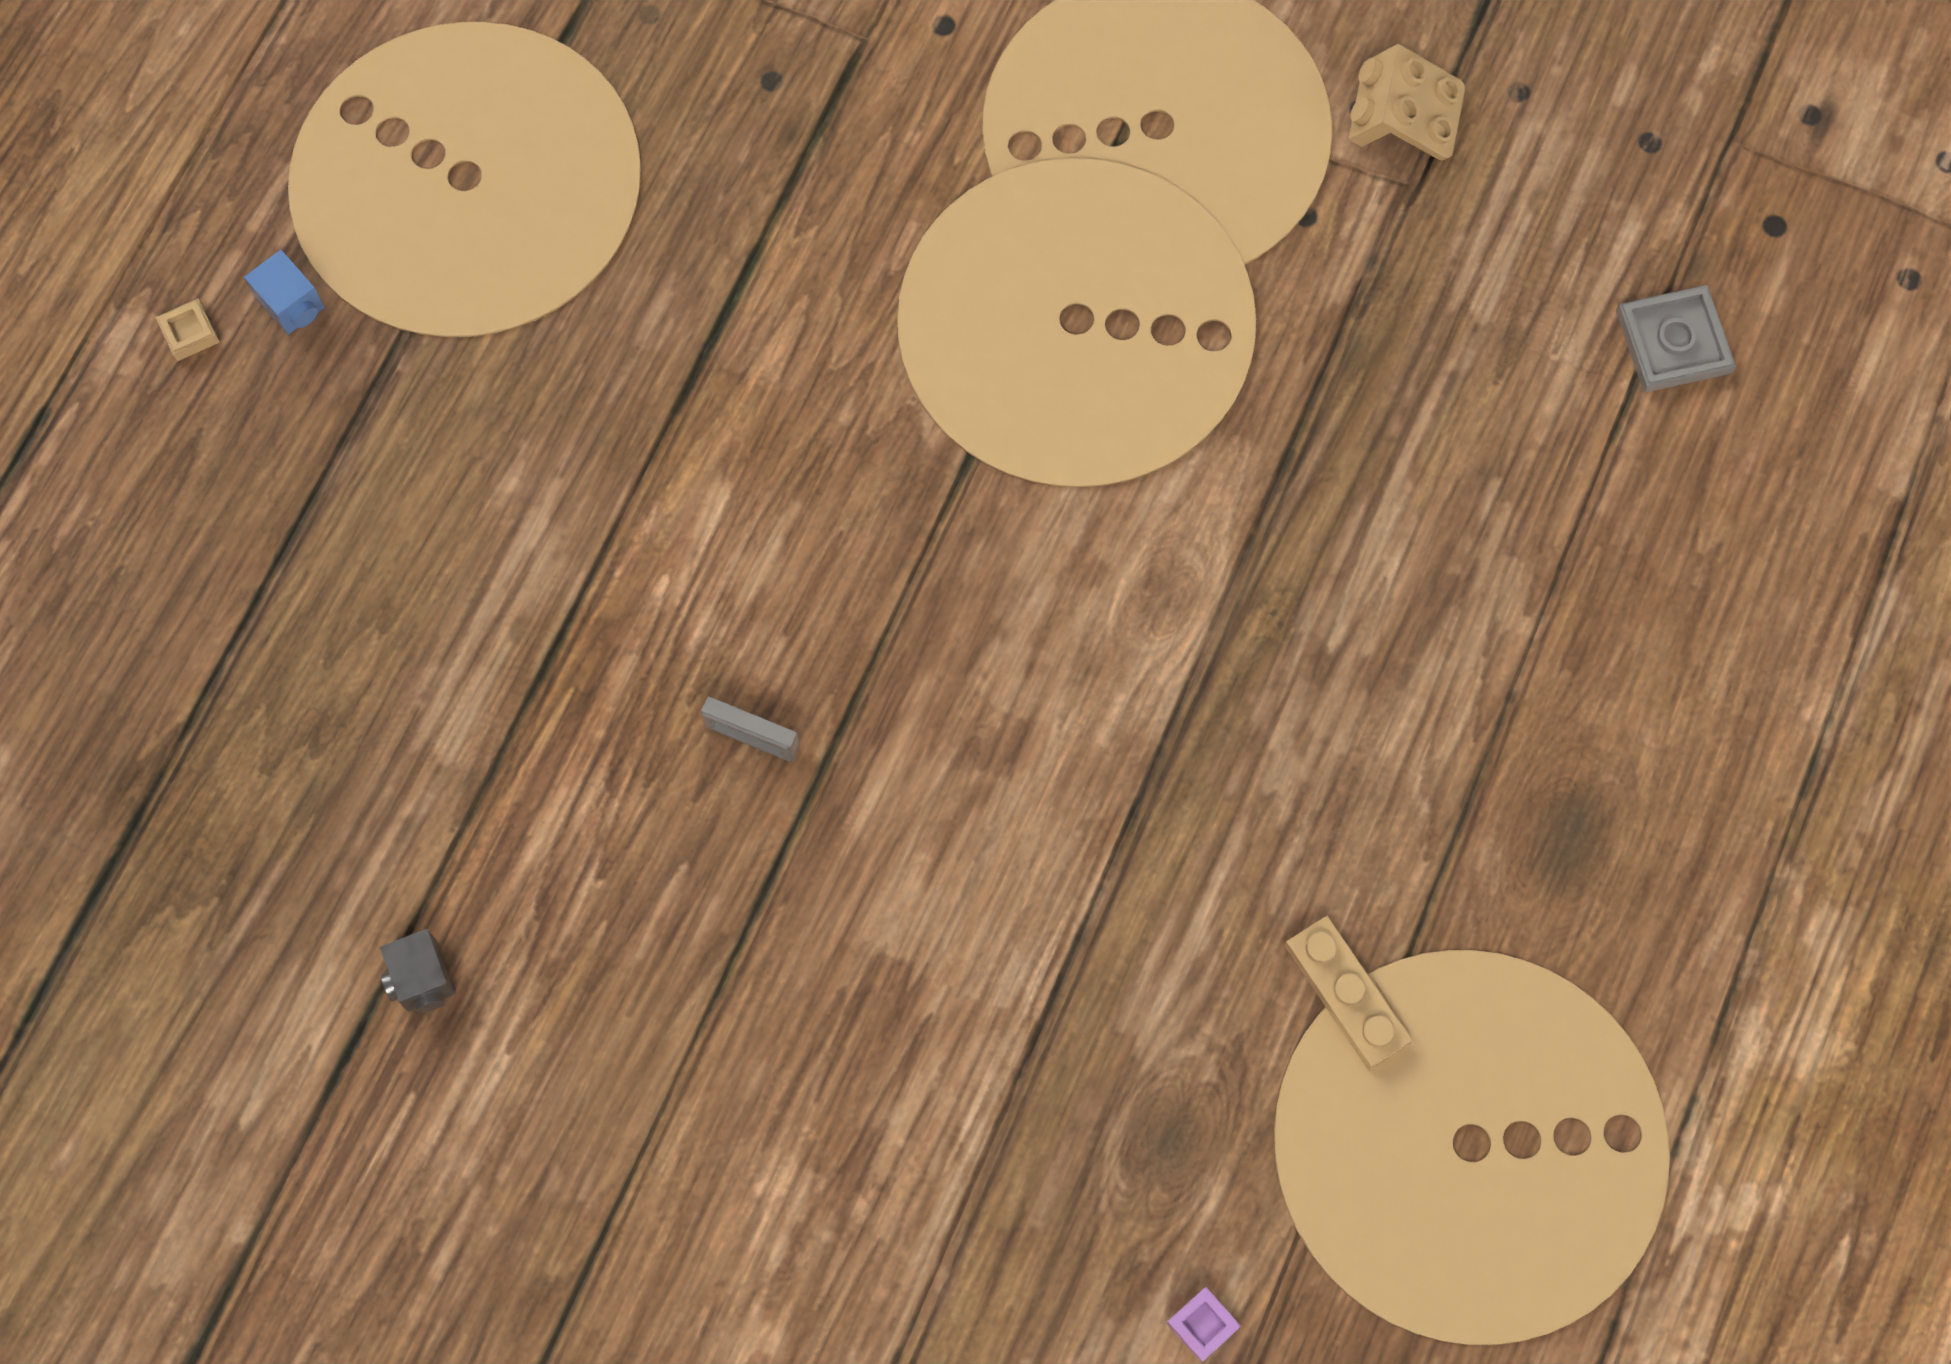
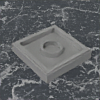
M1708 285L1619 304L1616 313L1643 393L1732 374L1736 368Z

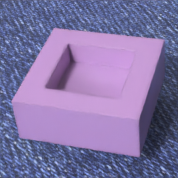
M1207 1287L1200 1291L1166 1323L1200 1363L1206 1360L1241 1327Z

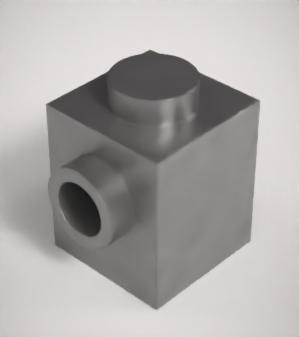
M428 929L380 947L388 970L381 974V980L391 1002L398 1000L408 1012L416 1010V1013H426L444 1005V998L456 994L438 942Z

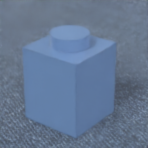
M279 250L244 276L254 297L287 335L297 328L309 325L317 317L318 312L325 308L315 287L282 250Z

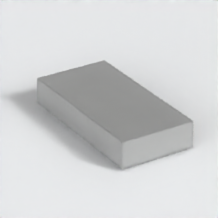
M707 697L701 710L706 728L788 762L794 761L800 748L797 732L712 697Z

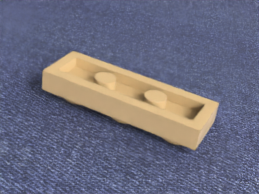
M1328 916L1286 941L1285 948L1368 1070L1405 1048L1413 1041Z

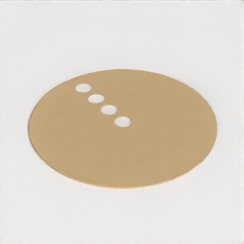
M1055 0L1028 20L1001 54L986 91L983 108V141L986 159L992 176L1032 162L1077 157L1119 162L1164 178L1184 190L1212 214L1230 236L1245 265L1266 253L1287 236L1304 217L1316 198L1330 159L1332 116L1325 85L1313 58L1291 29L1275 14L1255 0ZM1155 111L1167 114L1174 123L1172 133L1164 139L1149 138L1141 129V121L1145 115ZM1110 118L1122 120L1130 130L1128 140L1120 146H1107L1098 139L1096 133L1101 122ZM1066 125L1078 127L1086 137L1085 145L1078 152L1071 154L1063 153L1053 144L1052 137L1055 131ZM1018 133H1031L1038 137L1042 148L1039 155L1034 159L1027 161L1019 160L1009 152L1008 144L1010 139Z
M491 22L441 24L407 33L374 48L339 74L324 90L303 123L294 146L289 169V207L298 240L312 267L341 299L358 311L386 325L421 335L437 337L489 335L520 327L557 310L581 293L605 269L620 248L630 228L640 191L641 162L634 126L624 103L609 81L586 58L549 36L517 26ZM364 97L373 104V114L369 120L362 124L353 125L342 119L341 108L350 98ZM393 118L403 120L409 126V135L402 144L389 147L378 141L376 132L382 122ZM427 140L437 141L445 148L444 160L438 166L430 169L417 166L412 159L415 147ZM463 162L475 164L479 167L482 174L479 184L467 191L453 188L448 181L451 169Z
M1077 157L1048 159L1008 169L984 180L951 203L932 223L910 259L900 291L897 317L899 345L909 381L920 403L941 430L967 453L986 465L1030 482L1063 487H1094L1126 482L1159 470L1190 452L1218 426L1234 404L1244 385L1251 365L1256 337L1255 301L1249 275L1230 236L1212 214L1184 190L1148 171L1114 161ZM1074 304L1087 307L1094 317L1092 327L1083 334H1071L1065 331L1060 324V315L1066 307ZM1117 310L1132 312L1138 318L1140 325L1137 334L1127 340H1118L1110 336L1106 330L1105 322L1111 313ZM1174 316L1183 323L1185 335L1179 343L1166 346L1158 343L1153 338L1151 326L1159 317ZM1218 321L1226 325L1231 333V341L1228 346L1220 351H1209L1203 348L1197 340V331L1204 323Z
M1446 950L1423 953L1395 961L1369 973L1368 976L1413 1041L1405 1048L1368 1070L1325 1007L1304 1033L1294 1051L1282 1080L1277 1101L1274 1145L1279 1184L1288 1212L1309 1252L1325 1273L1347 1295L1368 1311L1397 1327L1442 1342L1464 1345H1500L1522 1342L1547 1335L1572 1324L1590 1313L1621 1286L1645 1254L1660 1220L1668 1187L1670 1152L1664 1109L1655 1081L1633 1041L1607 1010L1572 982L1546 968L1500 953L1477 950ZM1624 1115L1637 1123L1640 1128L1641 1139L1634 1150L1618 1152L1607 1144L1604 1138V1127L1610 1118ZM1564 1119H1577L1588 1128L1591 1141L1584 1153L1571 1156L1563 1153L1556 1146L1553 1136L1554 1129ZM1526 1122L1538 1131L1540 1147L1534 1156L1527 1159H1519L1512 1156L1506 1150L1503 1135L1510 1124ZM1475 1125L1487 1133L1490 1140V1150L1484 1159L1478 1162H1468L1456 1154L1453 1147V1137L1462 1126Z

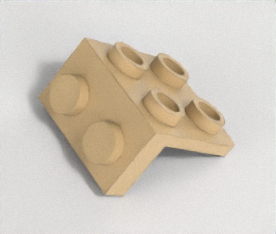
M1396 44L1366 60L1358 75L1360 83L1356 102L1350 114L1352 122L1348 140L1363 147L1392 133L1440 161L1450 158L1454 150L1465 92L1463 82L1400 44Z

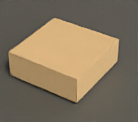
M195 299L155 317L177 362L220 343L199 299Z

